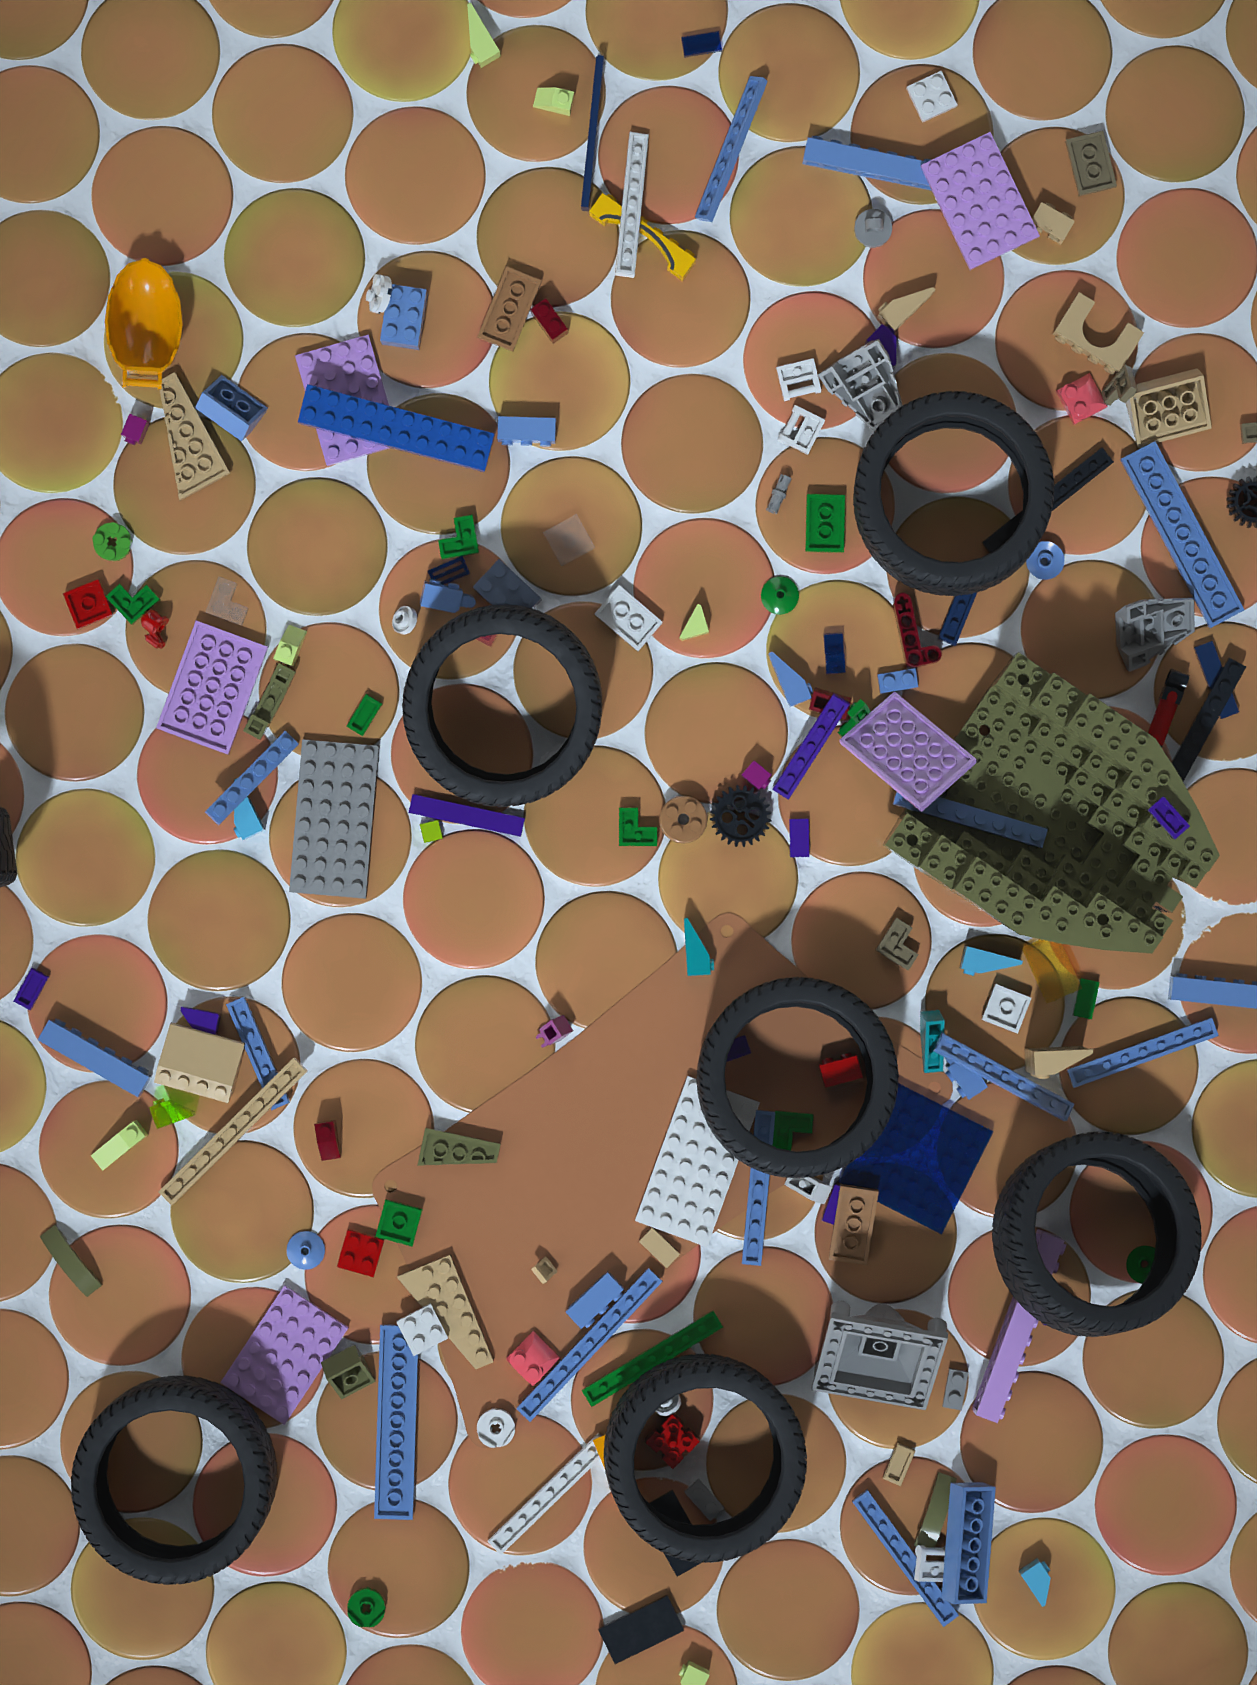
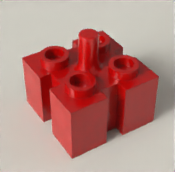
M675 1413L668 1415L661 1422L663 1428L660 1431L655 1428L645 1438V1443L656 1453L659 1450L663 1453L662 1459L672 1469L684 1459L682 1453L685 1450L690 1453L700 1442V1438L689 1427L686 1430L682 1428L683 1421Z

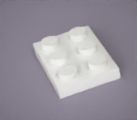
M620 585L594 614L636 651L643 647L663 623Z

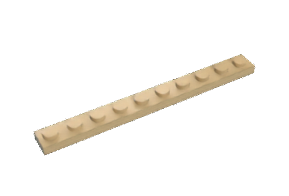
M294 1057L159 1191L171 1206L174 1205L308 1070Z

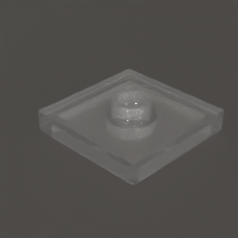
M577 514L543 532L561 566L595 549Z

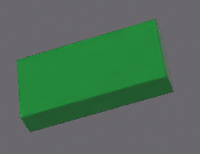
M366 694L346 727L364 736L383 704Z
M1080 978L1072 1016L1092 1020L1100 982Z

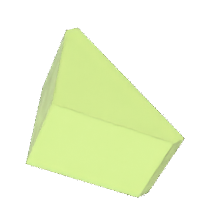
M697 604L679 637L682 641L709 633L702 607Z

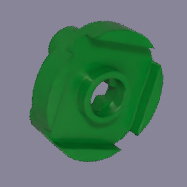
M369 1587L357 1590L348 1601V1617L358 1627L370 1628L378 1625L383 1619L386 1610L383 1596L378 1591ZM362 1604H370L371 1612H363Z

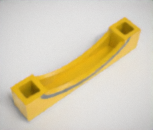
M602 193L590 209L589 216L603 226H606L607 223L620 225L622 206L616 203L617 199L612 195L607 194L606 196ZM640 217L639 233L647 237L661 251L668 263L667 271L683 281L696 263L694 253L688 249L684 251L679 247V243L673 238L667 239L659 228L650 227L648 221Z

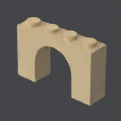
M1079 292L1052 335L1056 336L1055 339L1062 344L1067 343L1072 346L1071 349L1078 354L1083 353L1088 356L1087 359L1094 364L1099 363L1104 366V370L1108 373L1117 374L1123 368L1144 332L1127 323L1114 344L1103 348L1091 345L1084 337L1083 322L1095 302Z

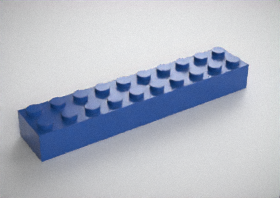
M308 384L298 418V424L480 472H485L494 433Z

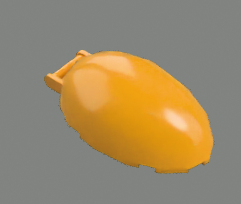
M142 258L139 261L128 263L116 276L107 300L104 321L106 339L115 363L122 369V388L138 386L156 387L157 390H161L162 372L171 365L180 345L183 326L181 304L173 280L161 265L149 261L147 258ZM127 375L138 377L157 376V380L127 378Z

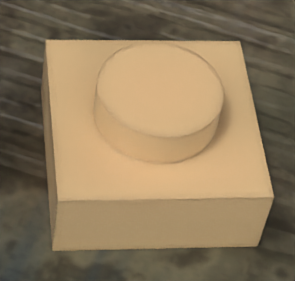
M547 1257L541 1259L531 1269L542 1284L558 1272Z

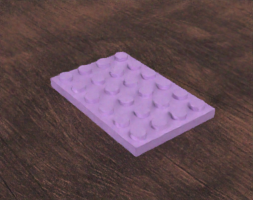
M991 132L920 166L969 270L1040 237Z
M369 335L295 355L305 391L308 384L389 406ZM316 429L327 466L390 449L389 447Z
M195 621L156 728L229 755L269 647Z
M895 691L840 739V744L920 812L927 808L977 763L975 757Z
M284 1285L220 1383L285 1425L322 1369L321 1362L330 1357L349 1327Z

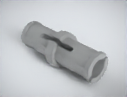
M780 474L775 489L772 490V497L766 509L767 511L778 514L780 505L787 496L786 491L792 480L789 476Z

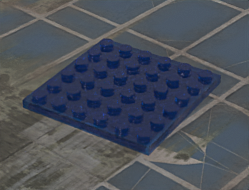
M898 1083L895 1107L884 1131L863 1155L845 1167L838 1182L844 1185L878 1189L877 1202L942 1235L994 1131Z

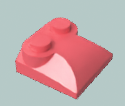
M1090 373L1056 391L1073 425L1108 407L1104 403L1103 397Z
M532 1331L506 1359L527 1382L534 1386L554 1366L560 1357Z

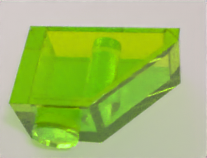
M164 1098L154 1101V1106L149 1107L157 1129L196 1115L195 1111L172 1100L165 1101Z

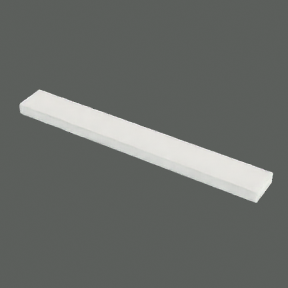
M629 133L615 268L616 276L630 278L635 276L649 134Z
M599 1433L488 1539V1543L500 1555L600 1460L593 1442L594 1439L601 1437Z

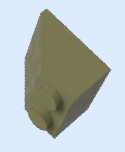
M356 1345L348 1347L321 1362L327 1381L341 1399L376 1382Z

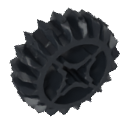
M1249 476L1246 478V482L1240 479L1239 485L1235 483L1233 485L1235 490H1229L1228 493L1233 497H1227L1226 500L1232 502V504H1228L1226 508L1233 509V511L1229 512V515L1235 514L1236 517L1233 521L1236 522L1240 519V526L1247 522V528H1251L1252 523L1257 528V502L1254 504V507L1253 505L1245 506L1251 501V498L1252 500L1257 499V495L1252 490H1249L1250 487L1257 489V476L1254 477L1253 482ZM1243 490L1244 503L1239 506L1238 497ZM1250 510L1256 517H1249L1242 511Z

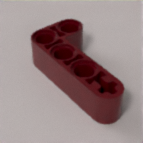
M905 593L898 594L893 600V609L905 664L910 668H916L937 663L942 656L941 649L937 646L921 648L911 598ZM900 598L907 602L904 605V611L908 609L909 612L899 614L902 611L901 604H897ZM903 616L910 618L911 624L909 626L902 625L901 618ZM905 636H913L915 639L914 644L908 645L905 642ZM929 650L937 652L935 660L928 658L927 653ZM916 654L919 658L918 663H911L909 655Z

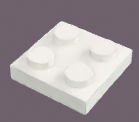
M942 71L906 88L922 123L957 107L956 100Z
M995 984L981 1020L1018 1034L1031 997Z
M431 1303L396 1321L413 1356L448 1339Z

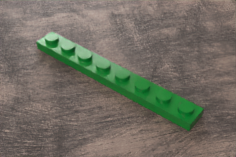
M714 1310L588 1385L582 1389V1392L590 1406L593 1407L639 1379L642 1374L652 1369V1367L674 1358L723 1328V1325Z

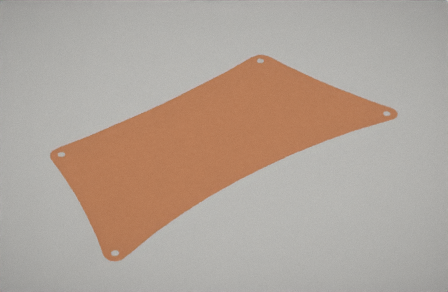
M721 914L697 933L710 955V959H714V970H711V975L687 976L686 947L683 946L671 959L578 1036L529 1073L445 1130V1132L501 1143L497 1163L417 1166L421 1150L420 1146L379 1172L372 1183L373 1196L381 1212L385 1199L423 1209L413 1247L397 1243L404 1260L411 1271L451 1255L494 1362L478 1369L471 1365L449 1338L439 1343L457 1395L467 1434L478 1447L491 1448L484 1445L478 1437L477 1423L480 1416L492 1408L503 1409L512 1416L515 1422L521 1415L516 1409L518 1405L616 1302L612 1300L608 1304L609 1308L602 1315L598 1313L594 1317L595 1321L588 1328L584 1326L582 1329L565 1312L572 1303L607 1271L624 1287L622 1291L624 1294L648 1268L657 1276L668 1269L639 1242L652 1227L635 1221L686 1078L690 1076L697 1079V1064L705 1038L725 1008L751 988L780 978H809L770 945L747 922L735 914ZM730 925L733 928L731 937L726 938L722 936L721 928L723 926ZM801 1007L777 1008L759 1015L746 1024L735 1038L745 1035L751 1054L726 1062V1090L760 1102L757 1110L814 1114L812 1134L793 1132L791 1151L816 1150L829 1145L843 1135L856 1120L864 1103L867 1086L866 1067L858 1044L848 1030L830 1016L813 1009ZM892 1039L898 1064V1092L895 1107L885 1129L944 1104L951 1098L953 1093V1084L943 1071L924 1073L923 1060ZM849 1052L852 1055H857L863 1078L825 1088L818 1064H822L823 1059L833 1057V1060L840 1059V1055ZM931 1082H938L940 1084L941 1090L939 1093L932 1094L929 1092L928 1087ZM755 1117L750 1128L752 1134H754ZM738 1161L713 1233L747 1210L750 1167L741 1161ZM769 1175L768 1194L783 1186L787 1178ZM388 1180H394L397 1184V1189L392 1193L386 1191L384 1187ZM654 1228L680 1253L671 1265L698 1245L697 1243ZM547 1257L558 1272L542 1284L531 1269L541 1259ZM532 1331L560 1357L554 1366L534 1386L527 1382L506 1359ZM500 1424L491 1425L493 1433L501 1431L499 1428Z

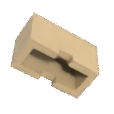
M1041 202L1032 218L1035 227L1039 233H1042L1043 230L1049 233L1048 238L1061 245L1075 221L1072 220V216L1068 213H1060L1055 210L1056 207L1052 204Z

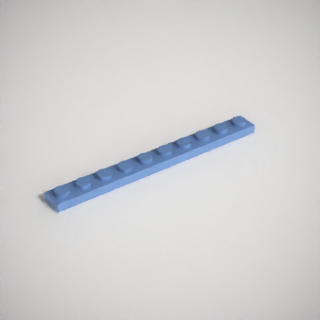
M648 1268L516 1409L531 1422L663 1281Z

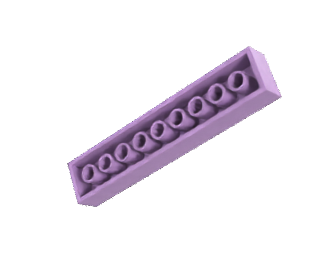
M1038 1229L1036 1239L1039 1253L1050 1274H1056L1059 1267L1057 1260L1059 1255H1063L1066 1248L1065 1240L1057 1235ZM1014 1297L1011 1300L972 1407L975 1415L996 1423L1004 1417L1006 1408H1004L1005 1402L1009 1401L1012 1395L1010 1388L1012 1383H1016L1019 1372L1017 1369L1019 1364L1022 1365L1025 1360L1026 1354L1024 1350L1026 1346L1029 1347L1032 1341L1031 1331L1038 1324V1320L1029 1314Z

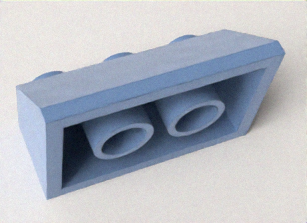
M223 375L202 392L195 407L240 441H243L253 431L268 407Z

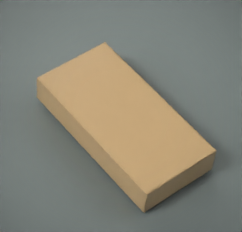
M653 1227L639 1241L666 1268L680 1255Z
M897 1442L882 1478L901 1486L916 1450Z

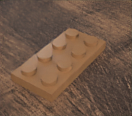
M506 266L477 337L513 352L542 280Z
M840 1184L829 1260L867 1265L878 1200V1189Z

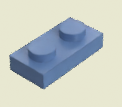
M915 668L877 675L880 694L918 688Z

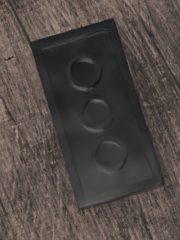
M673 1489L649 1502L658 1512L675 1521L692 1524ZM664 1553L677 1577L701 1564L700 1562L681 1560Z
M665 1595L598 1628V1631L614 1664H617L683 1632L684 1628L668 1595Z

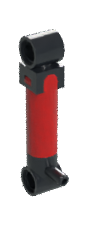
M1172 668L1166 677L1164 687L1158 699L1159 703L1148 730V734L1157 740L1161 748L1164 745L1190 676Z

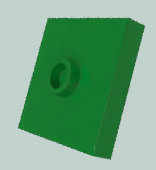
M385 1199L375 1237L413 1247L423 1209Z

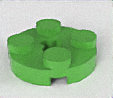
M115 522L100 526L92 538L96 553L105 560H122L131 550V534L124 526ZM110 537L113 539L117 538L115 542L117 545L115 547L112 545L108 546V539Z

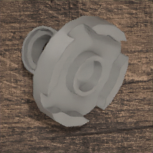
M865 210L855 221L854 233L856 239L864 244L865 247H881L891 236V219L881 210Z

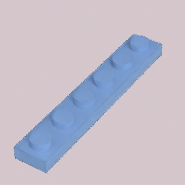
M284 731L205 813L219 826L299 743Z
M245 997L226 1004L241 1041L245 1043L244 1048L263 1088L278 1072ZM287 1093L271 1110L290 1103Z

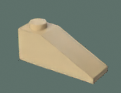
M931 287L894 299L889 304L885 302L878 309L880 313L877 318L885 326L888 325L896 331L934 294L936 289Z

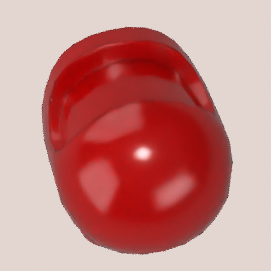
M148 610L141 617L142 627L149 632V634L145 635V640L154 648L162 649L166 643L163 641L160 633L169 622V619L166 616L162 617L156 610Z

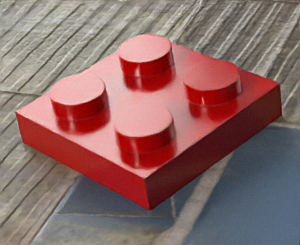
M99 579L63 593L77 629L113 616Z
M348 1229L337 1267L374 1278L385 1240Z

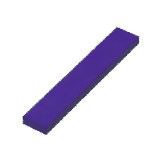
M835 693L832 695L772 790L789 800L850 705L848 701Z
M412 794L408 812L519 837L522 835L525 818L414 794Z

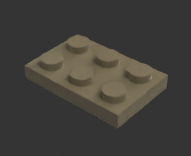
M1103 131L1066 139L1065 143L1079 196L1117 187Z

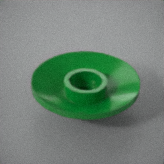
M774 577L768 580L761 591L763 606L769 612L776 615L791 612L799 600V591L796 584L786 577ZM777 592H783L784 597L778 598Z
M1147 1245L1136 1247L1127 1257V1272L1134 1281L1143 1284L1148 1277L1155 1256L1154 1247ZM1142 1261H1147L1146 1267L1141 1266Z

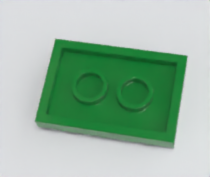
M806 495L805 552L844 553L845 495Z

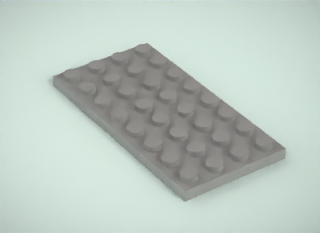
M302 740L289 892L366 899L379 746Z

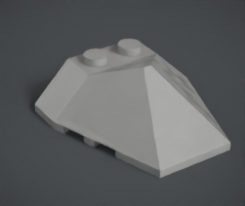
M879 339L870 341L818 374L828 392L832 395L835 394L842 400V404L850 407L856 413L855 415L873 431L892 412H896L898 408L903 406L890 357Z
M1193 598L1144 599L1125 605L1115 613L1116 645L1129 672L1146 666L1150 663L1151 658L1157 654L1162 655L1165 653L1164 649L1171 644L1176 645L1195 632Z

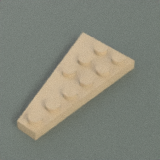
M174 372L162 379L160 395L178 496L181 501L231 473L178 376Z
M451 1255L397 1276L399 1281L422 1307L431 1303L448 1338L475 1369L494 1362Z

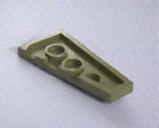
M425 1128L417 1166L497 1163L501 1143Z

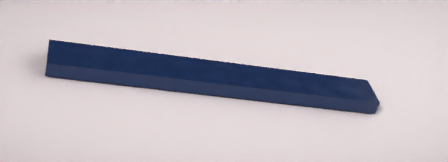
M602 55L596 56L581 210L588 212L604 56Z

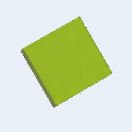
M439 820L420 824L424 843L443 839Z

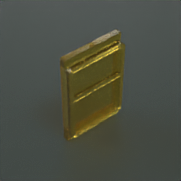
M1038 939L1036 942L1022 947L1046 1004L1082 989L1062 944Z

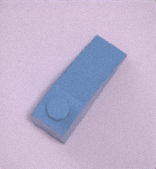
M770 652L768 656L789 708L812 698L811 694H813L810 683L806 684L800 675L775 653Z

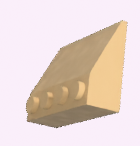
M1197 368L1136 384L1137 391L1135 395L1126 402L1138 448L1154 441L1159 443L1212 429L1204 375Z
M170 1023L154 1083L229 1103L234 1092L245 1043Z
M1083 1046L1024 1048L1025 1071L1035 1078L1047 1079L1050 1078V1075H1055L1093 1054V1049Z

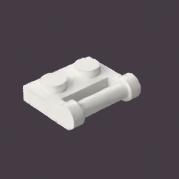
M814 358L776 367L784 401L813 392L815 394L821 393ZM808 380L813 381V385L789 391L787 389V385Z
M794 405L793 413L782 435L780 434L777 440L808 455L825 419ZM799 416L805 417L795 439H790L789 436Z
M924 1545L916 1546L915 1553L917 1559L914 1580L918 1582H943L946 1546L943 1548L925 1547ZM926 1555L944 1556L943 1561H926Z

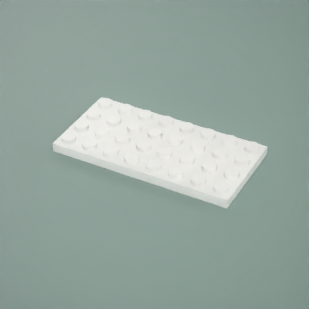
M690 1076L686 1078L635 1221L707 1247L739 1160L721 1145L707 1125L698 1099L696 1079ZM726 1090L733 1112L743 1126L750 1131L760 1102Z

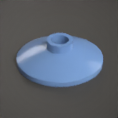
M1042 541L1038 543L1034 552L1027 559L1026 565L1029 572L1036 578L1042 580L1052 579L1063 569L1064 554L1056 544ZM1042 558L1047 559L1048 563L1046 565L1041 563Z
M301 1231L289 1240L286 1250L287 1256L295 1267L303 1270L312 1269L323 1260L325 1245L316 1233ZM302 1248H307L308 1254H303Z

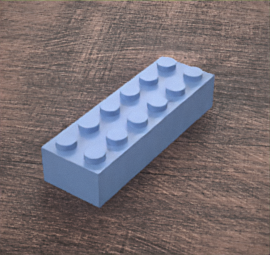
M983 1482L950 1484L941 1599L952 1604L987 1603L995 1486Z

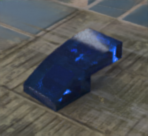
M843 633L823 634L826 674L845 673Z

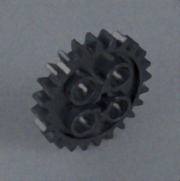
M736 785V791L729 787L728 794L722 791L723 798L716 797L719 803H712L716 807V810H710V813L715 814V817L710 818V821H715L716 823L712 828H718L715 835L721 833V841L727 838L728 845L732 841H734L735 847L738 846L739 842L745 847L746 841L753 845L752 839L759 842L758 835L765 836L762 830H769V827L765 824L772 821L767 818V815L772 814V812L766 811L770 804L764 805L763 802L766 800V797L760 799L761 792L759 791L757 794H754L753 787L750 791H747L746 785L743 787V790H740L739 786ZM735 798H743L745 804L742 808H737L734 805ZM727 805L732 806L738 813L743 811L745 813L744 817L753 823L754 827L752 828L742 819L738 821L736 819L738 816L729 810ZM756 809L760 815L757 820L750 819V810ZM723 813H731L733 819L730 823L723 822ZM738 825H746L748 830L745 835L738 834Z

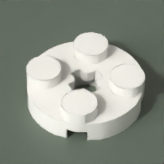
M374 275L372 288L366 293V301H369V310L371 312L380 314V312L383 313L386 310L391 296L387 294L388 288L392 289L390 277Z
M492 1408L484 1412L477 1423L478 1437L484 1445L491 1448L507 1445L515 1433V1422L512 1416L503 1409ZM500 1424L499 1428L501 1431L493 1433L491 1425Z

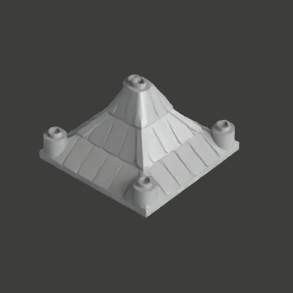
M844 1301L834 1302L831 1305L830 1321L819 1362L815 1365L812 1391L926 1410L948 1340L946 1321L941 1318L931 1319L928 1322L927 1330H923L905 1322L903 1317L887 1304H877L868 1310L865 1315L850 1317L849 1304Z

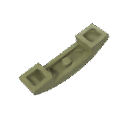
M278 663L269 685L243 730L244 732L261 740L296 674L295 671Z
M56 1224L40 1236L58 1265L86 1297L103 1285L66 1241L67 1238Z
M938 1472L932 1489L933 1493L914 1546L935 1547L949 1509L950 1484L956 1483L957 1478Z

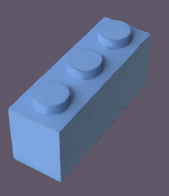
M498 416L497 440L502 442L501 445L511 446L513 443H521V446H532V443H540L542 447H550L551 444H555L556 418Z
M607 1271L572 1303L565 1312L580 1329L584 1326L588 1328L595 1321L594 1317L598 1313L602 1315L609 1308L608 1304L612 1300L616 1302L623 1295L624 1287Z

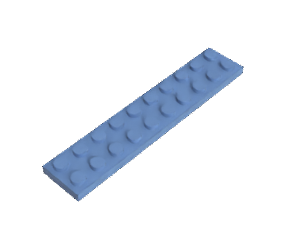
M1154 441L1120 459L1209 629L1244 611L1238 596L1156 442Z
M380 1325L374 1519L413 1520L418 1354L413 1356L398 1325Z

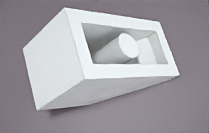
M815 1177L787 1178L784 1184L806 1198L821 1204H825L832 1189L830 1185Z

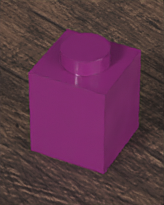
M129 413L121 433L125 438L124 441L132 445L136 443L142 444L150 423Z
M753 761L741 775L757 790L761 787L765 789L771 782L769 779L771 774L756 761Z

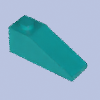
M684 918L687 976L711 975V970H714V959H710V955L689 919Z
M939 1010L920 1011V1036L924 1073L943 1071L944 1057L933 1051L940 1034L944 1033L945 1020Z

